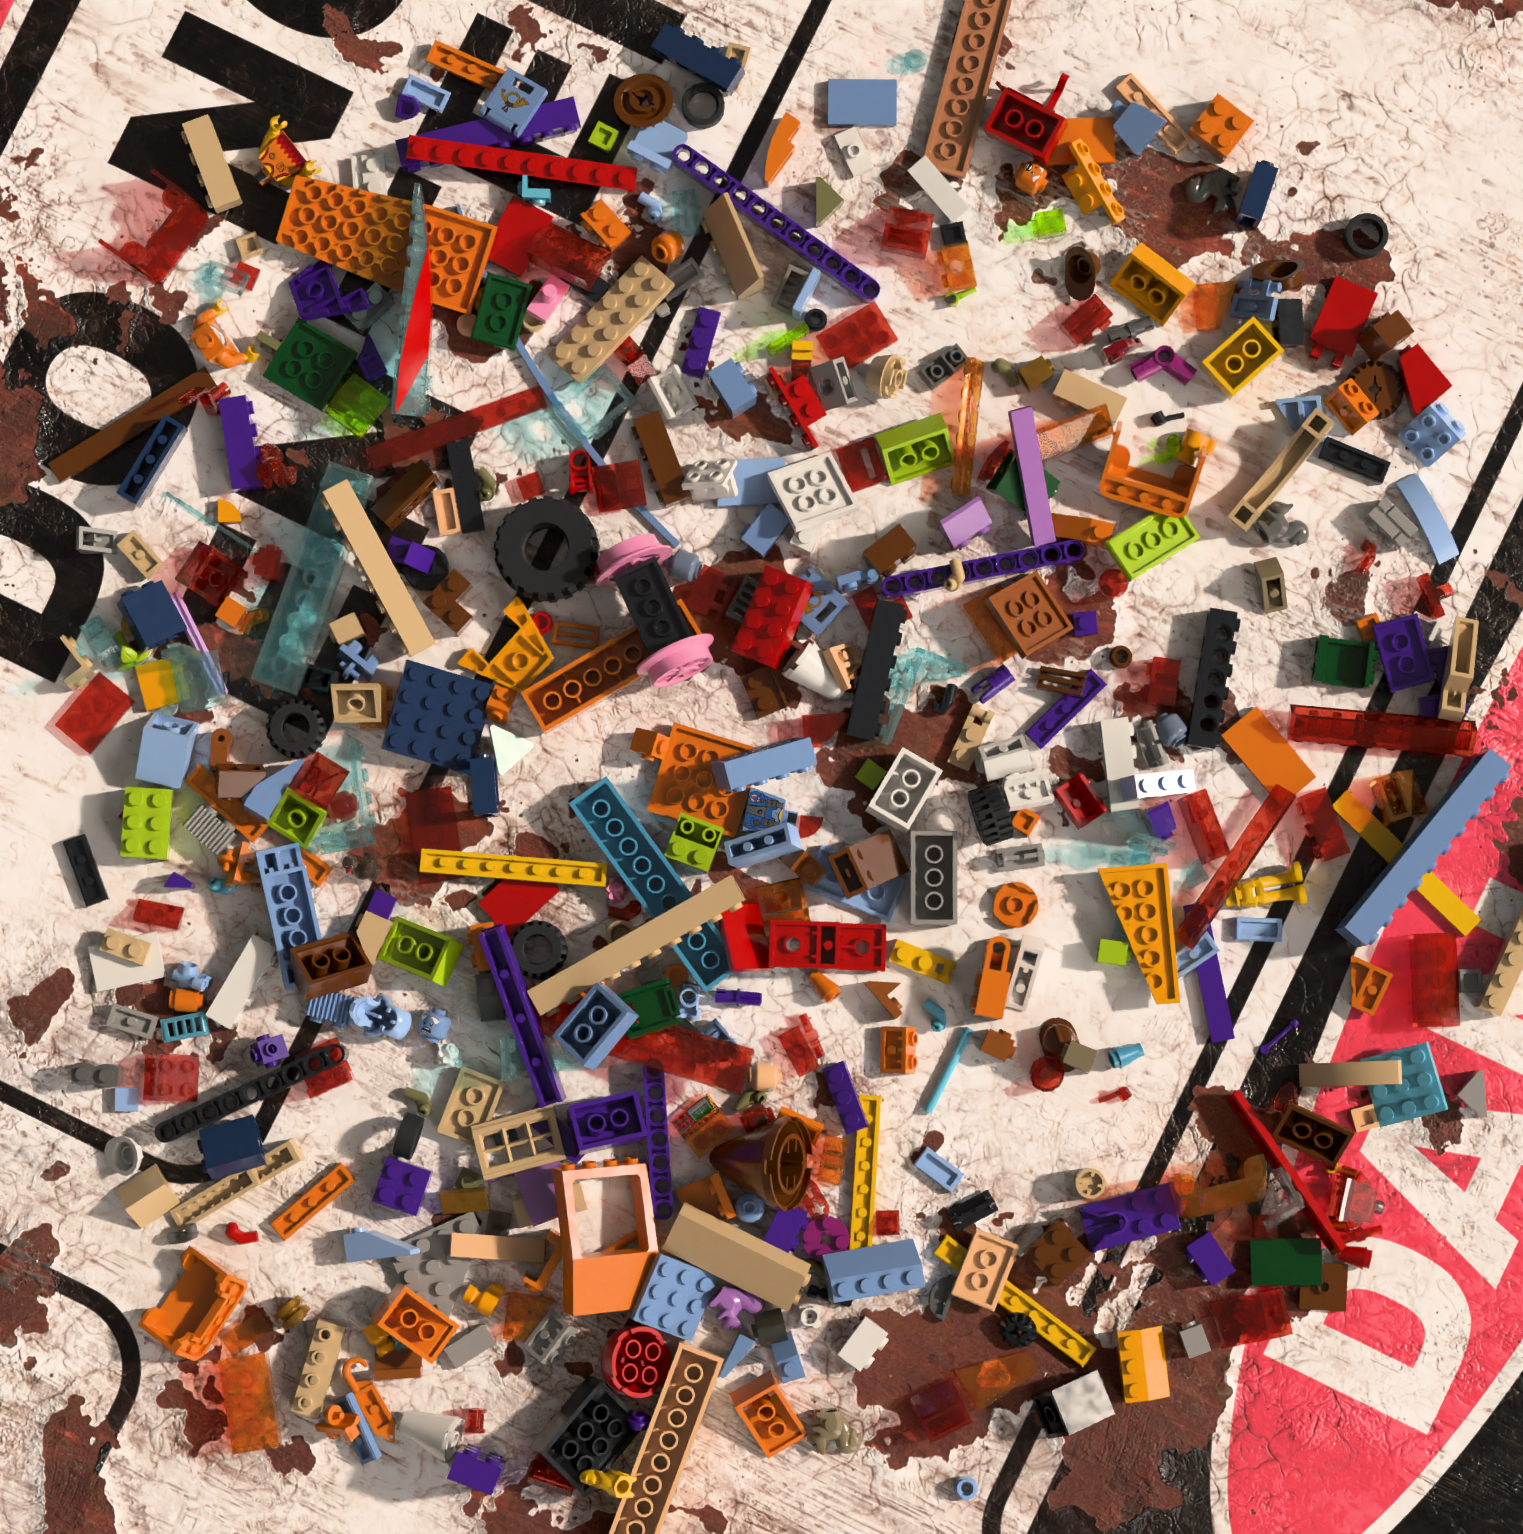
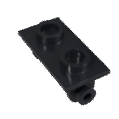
M987 1189L948 1210L947 1213L957 1232L999 1209Z

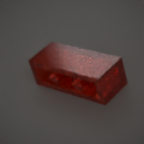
M1326 787L1296 798L1298 803H1295L1299 816L1304 817L1306 825H1304L1305 833L1308 838L1312 837L1315 845L1312 847L1315 858L1317 860L1320 859L1321 863L1350 853L1349 845Z
M1206 788L1177 800L1201 865L1230 855V849Z

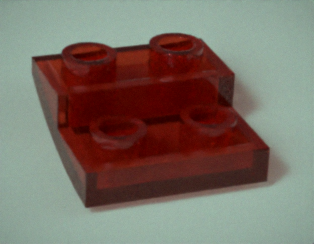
M639 459L591 467L599 513L647 505Z

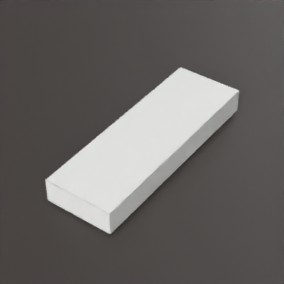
M926 155L907 170L952 223L970 208Z

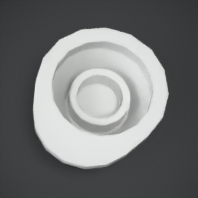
M127 1136L112 1138L105 1146V1159L108 1165L120 1175L128 1176L134 1173L139 1168L144 1157L141 1146Z

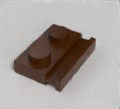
M764 666L740 676L758 720L789 707L773 668Z

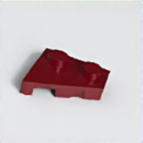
M1140 338L1122 339L1104 348L1099 358L1103 365L1109 363L1112 366L1122 361V357L1143 347Z

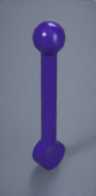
M1290 1020L1289 1025L1267 1045L1260 1047V1052L1267 1054L1271 1046L1288 1031L1299 1025L1298 1020Z

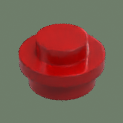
M539 611L532 615L531 618L541 635L547 634L552 629L553 620L547 612Z

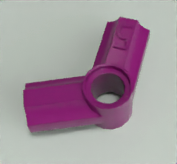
M1168 345L1158 347L1154 352L1129 365L1131 374L1138 383L1164 370L1185 387L1197 372V369L1178 356ZM1162 352L1168 354L1170 361L1166 363L1161 362L1158 359V354Z

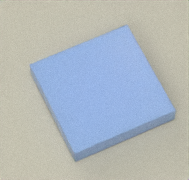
M814 267L811 269L792 306V317L800 320L820 282L821 271Z

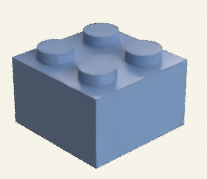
M732 358L708 372V381L732 419L755 406L756 397L758 396L751 381L746 382L745 371L738 361L734 363Z

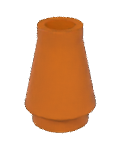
M818 969L813 971L807 978L821 1001H825L827 1004L835 1000L841 993L838 989L839 985L820 973Z

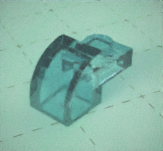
M100 615L80 626L87 639V643L105 668L121 659V648Z

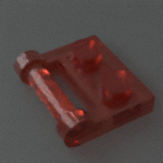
M874 436L835 450L843 475L852 493L890 480L888 473L884 472L875 446L877 442ZM864 448H867L876 477L871 479L860 452Z

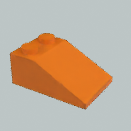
M399 1281L371 1318V1321L430 1364H433L460 1326Z
M771 1370L730 1393L735 1409L768 1459L808 1436V1432Z

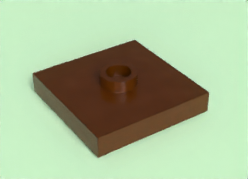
M1322 1263L1323 1286H1299L1298 1309L1346 1312L1348 1264Z

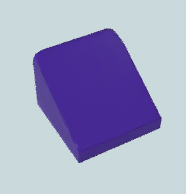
M172 872L164 887L194 889L195 884L182 875Z

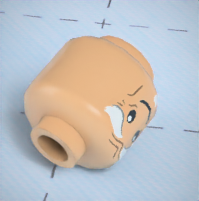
M755 1061L747 1069V1085L751 1086L756 1092H773L777 1084H781L782 1071L777 1069L774 1062Z

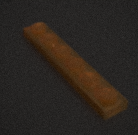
M967 357L963 368L965 378L964 387L961 389L962 405L958 413L959 431L956 434L957 449L956 455L953 458L954 476L950 483L952 494L961 498H970L985 363L976 357Z

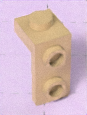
M62 635L59 638L81 665L79 669L63 681L70 689L74 690L77 688L79 690L89 682L87 679L95 673L91 668L94 664L86 654L83 657L77 650L80 646L72 636L67 638L65 635Z

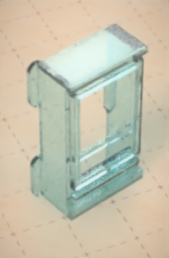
M605 364L603 367H599L591 377L559 403H554L540 415V420L543 423H549L569 447L568 452L571 455L572 452L578 450L591 438L599 439L613 427L612 421L631 407L636 398L608 365ZM604 376L624 401L597 422L596 417L589 413L577 397ZM573 400L589 417V421L595 424L586 432L564 408Z

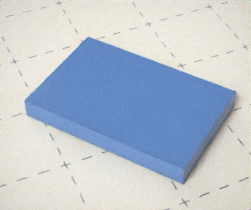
M828 79V126L897 125V79Z

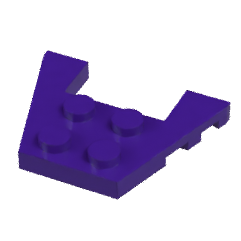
M319 260L313 266L309 264L288 282L299 316L303 321L371 308L363 288L342 297L331 268L335 265L323 260Z

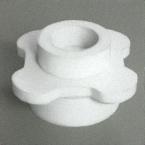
M801 1305L799 1307L800 1320L798 1324L801 1328L806 1326L819 1328L821 1326L819 1317L822 1309L819 1305H814L813 1307Z

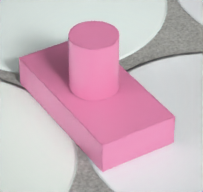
M550 274L527 307L526 313L546 324L570 290V285Z

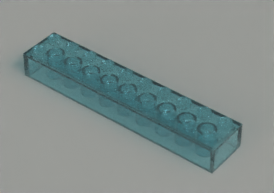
M329 461L250 678L254 682L297 697L349 556L342 543V540L345 538L341 531L337 532L332 525L331 519H333L330 510L325 511L320 502V498H322L320 493L348 479L365 511L376 482L375 478L371 475Z

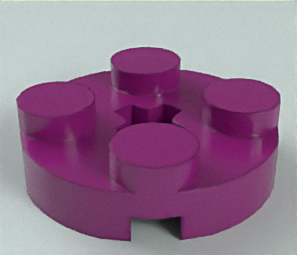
M818 1216L807 1224L803 1233V1245L811 1258L823 1262L822 1254L847 1250L849 1233L841 1220L832 1216ZM822 1233L833 1236L830 1239V1245L820 1243Z

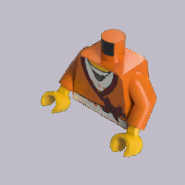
M218 299L210 309H207L193 320L194 332L190 337L208 362L229 369L245 363V360L253 363L261 354L260 352L257 354L253 353V350L256 348L254 344L249 345L244 354L241 353L217 318H215V316L220 317L229 309V307L225 309L220 307L219 303L223 299Z

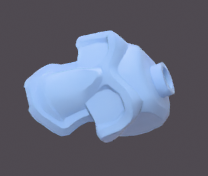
M379 993L374 1000L370 996L355 999L349 1008V1014L354 1023L360 1027L364 1026V1035L368 1037L383 1034L402 1039L408 1033L411 1026V1014L392 1005L390 999L382 993Z

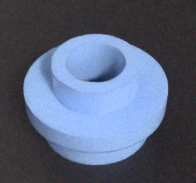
M969 1476L960 1477L954 1484L955 1494L962 1500L972 1499L978 1490L976 1481ZM963 1484L970 1485L968 1492L961 1490Z

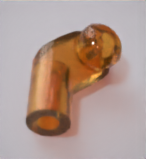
M265 608L247 611L238 631L249 635L254 624L266 622L269 619L268 611Z

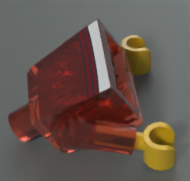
M1338 1163L1334 1171L1325 1169L1328 1174L1340 1173V1176L1335 1175L1327 1218L1330 1219L1337 1232H1351L1360 1228L1363 1222H1371L1373 1213L1379 1215L1383 1213L1384 1202L1376 1200L1377 1190L1371 1187V1182L1361 1171L1345 1165L1341 1167Z

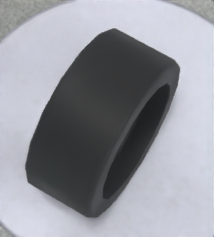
M709 83L694 84L686 90L682 97V113L685 120L695 128L708 129L714 127L721 121L724 115L725 101L723 95L717 87ZM708 93L716 100V111L710 118L699 119L691 113L690 101L695 95Z
M1363 213L1350 220L1344 230L1343 241L1350 254L1357 258L1369 259L1375 257L1384 249L1388 242L1389 232L1382 218L1375 214ZM1361 223L1374 225L1379 232L1377 245L1370 249L1358 247L1352 237L1356 226Z
M409 1112L405 1114L394 1143L393 1155L408 1160L412 1158L425 1120L423 1117Z

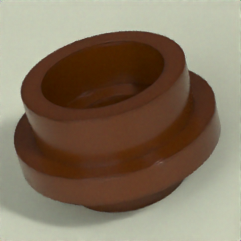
M1116 646L1110 651L1109 661L1115 668H1126L1132 661V653L1126 646ZM1122 653L1125 657L1124 661H1118L1116 655Z

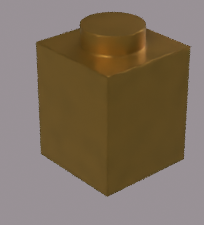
M1041 355L1018 369L1017 375L1030 393L1051 380L1054 376L1052 371L1055 369L1048 358L1045 360Z

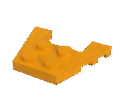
M516 596L503 611L520 627L516 634L490 663L473 647L457 663L513 690L522 692L534 683L551 664L554 657L521 598Z

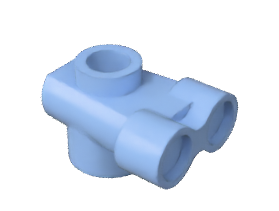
M181 961L179 968L174 969L172 979L178 981L177 985L182 988L189 989L192 987L202 992L205 988L209 989L213 983V977L197 973L199 966L189 961Z
M682 983L677 1003L681 1014L675 1016L676 1018L700 1020L701 1009L698 1008L699 984ZM692 991L694 993V996L688 998L685 995V992Z

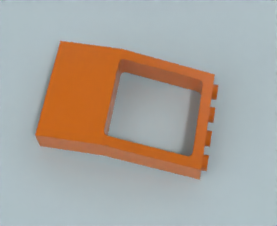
M625 1157L624 1161L617 1162V1159H604L603 1163L597 1164L596 1161H582V1165L576 1166L575 1163H561V1167L552 1168L563 1254V1312L572 1316L632 1310L658 1252L647 1163L638 1161V1157ZM630 1175L638 1247L581 1254L573 1181Z

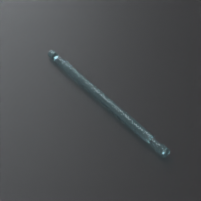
M166 492V496L174 499L175 502L241 545L251 549L255 554H259V550L251 547L250 544L181 499L176 498L170 492Z

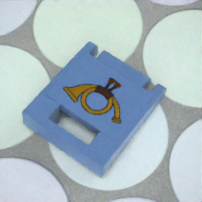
M508 67L480 109L479 115L482 117L487 115L488 121L509 133L517 125L513 134L519 137L548 95L547 89ZM517 81L533 90L529 95L515 87Z
M808 566L806 571L810 574L809 578L803 572L798 577L809 581L815 586L800 622L818 637L849 605V602ZM831 602L835 610L820 623L815 619L816 616Z

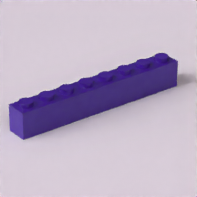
M574 96L541 104L519 137L513 134L517 125L509 133L488 121L487 118L416 136L510 149L511 145L519 144L524 146L531 144L532 140L539 138L549 140L554 138L555 134L563 132L564 135L577 132V129L581 128ZM409 137L395 140L403 172L415 173L420 171L421 167L430 165L431 168L443 165V163L406 158Z

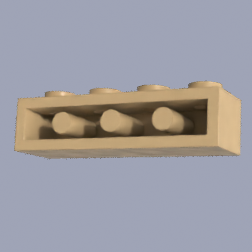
M207 114L183 123L184 131L181 132L185 145L190 144L192 149L189 156L193 166L198 165L200 170L197 177L201 187L206 186L208 194L205 195V199L209 208L214 207L216 213H220L243 204L209 115Z
M322 1318L318 1319L317 1323L313 1322L309 1336L313 1337L311 1345H306L302 1359H306L304 1368H299L296 1382H299L297 1391H292L289 1404L292 1405V1412L316 1419L321 1417L347 1326Z

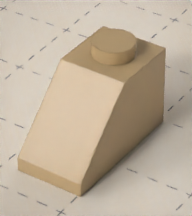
M365 911V914L359 915L355 926L358 927L357 935L371 964L375 965L393 922Z

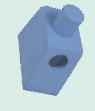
M1117 100L1109 110L1119 118L1112 127L1136 155L1142 153L1167 122L1162 116L1135 101L1127 108L1122 102Z

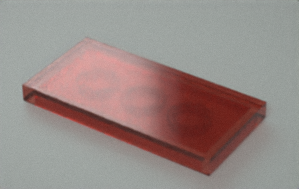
M452 787L405 793L419 885L466 878L462 875L420 872L422 848L462 852Z

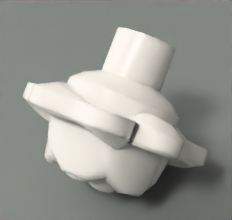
M443 1040L436 1045L438 1051L435 1058L438 1063L448 1064L450 1067H453L459 1062V1050L453 1043H447Z

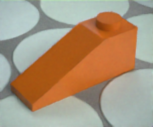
M1051 513L1055 538L1066 541L1078 540L1084 545L1106 549L1103 544L1112 538L1115 523Z

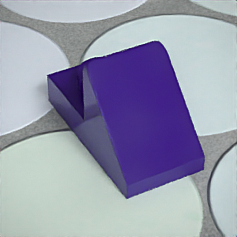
M395 536L391 537L386 550L391 561L428 574L436 552L413 541L408 542Z

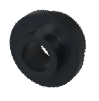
M820 309L809 310L804 318L805 326L813 332L823 330L827 324V316L824 311ZM813 317H818L820 319V322L818 324H813L811 322V319Z

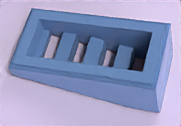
M742 1333L737 1334L720 1369L719 1377L724 1378L755 1345V1339Z

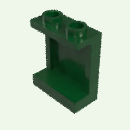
M1010 449L986 486V489L991 493L1000 495L1027 517L1015 450ZM1043 469L1048 499L1056 494L1057 486L1061 481Z
M1319 634L1316 637L1311 683L1367 690L1369 685L1374 683L1375 671H1371L1372 662H1376L1378 649L1374 648L1375 642L1365 643L1329 638L1328 635Z

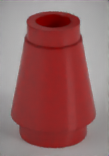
M1347 1246L1338 1252L1337 1259L1362 1270L1363 1268L1369 1269L1373 1251L1368 1250V1247Z

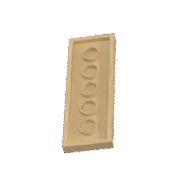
M641 255L548 354L549 358L582 386L676 285Z

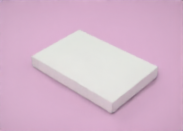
M157 931L133 936L152 943L145 965H140L99 950L101 944L88 946L97 992L167 977Z

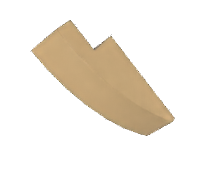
M1455 617L1444 668L1437 718L1461 722L1464 716L1467 691L1474 677L1478 620Z
M1401 1060L1299 1064L1300 1087L1402 1084Z

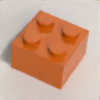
M1217 93L1190 128L1188 135L1224 163L1252 127L1254 120Z

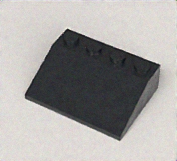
M588 1375L528 1448L579 1494L586 1497L594 1486L580 1481L579 1475L581 1472L595 1469L606 1473L640 1431L630 1429L627 1422V1417L633 1412L602 1380Z

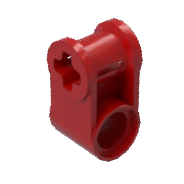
M575 450L569 456L570 495L578 492L593 494V476L589 455L583 450ZM581 455L586 458L584 466L577 467L573 464L576 456Z

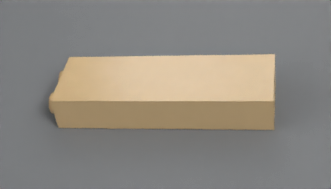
M684 1202L662 1247L663 1250L786 1311H789L792 1303L798 1304L803 1293L799 1290L801 1286L806 1288L811 1278V1275L808 1274L811 1264Z

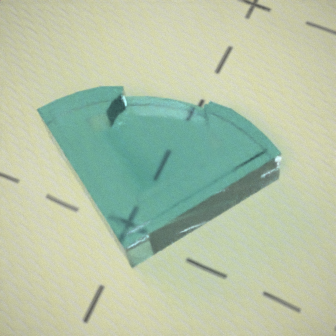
M1199 859L1193 861L1187 870L1186 884L1188 890L1210 879Z

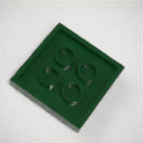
M298 317L264 372L263 377L323 412L356 359L358 352Z

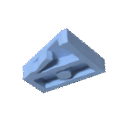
M1321 395L1276 399L1278 408L1294 434H1296L1315 408L1322 412Z

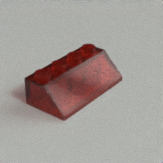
M1456 933L1410 934L1413 1028L1460 1026Z

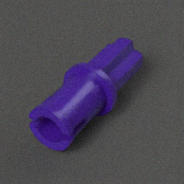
M740 988L737 990L716 989L715 1003L735 1004L736 1007H739V1004L754 1006L762 1004V993L740 991Z

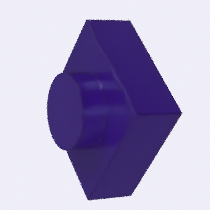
M1096 611L1072 613L1074 637L1098 634Z

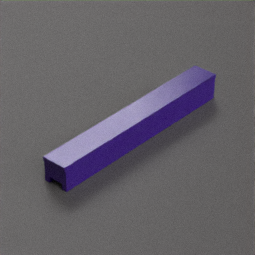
M504 923L483 929L478 934L539 1105L541 1108H544L547 1105L562 1102L567 1097L532 1000L527 993L528 989Z

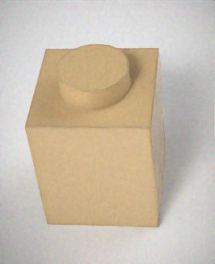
M355 612L329 623L331 630L328 631L333 643L338 642L340 646L366 636Z

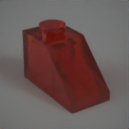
M630 336L613 352L638 386L657 374L647 355Z
M849 712L802 715L803 737L811 738L813 749L823 748V744L828 743L848 720Z

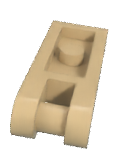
M975 703L947 763L967 772L995 714L991 710L985 711L979 708L980 705ZM975 716L984 720L981 726L973 723Z

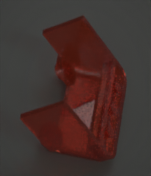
M152 168L150 173L154 179L166 187L162 194V200L165 206L172 210L145 247L138 242L130 241L124 244L121 250L118 251L101 238L98 243L106 252L148 282L159 285L166 281L206 227L209 215L184 190Z

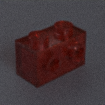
M266 544V548L259 547V551L254 553L252 565L255 566L254 575L259 580L282 584L288 557L278 546Z

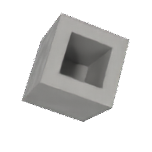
M1194 1320L1181 1325L1182 1329L1177 1330L1187 1358L1190 1359L1211 1351L1201 1323L1195 1324Z

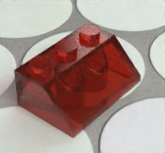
M553 223L537 232L526 250L530 263L588 292L612 254L610 251Z

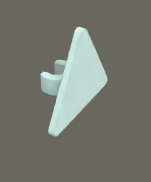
M495 725L489 726L497 774L501 776L534 747V744Z

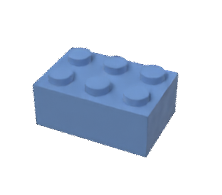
M596 982L552 1037L582 1066L595 1070L639 1015L608 986Z

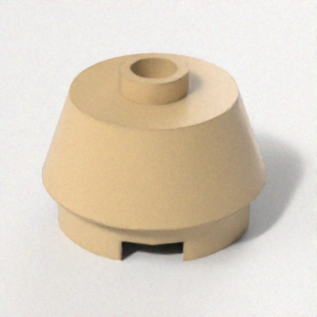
M897 354L874 357L867 369V387L883 399H896L898 389H903L906 383L908 371L903 370V364L906 363V360L899 358Z

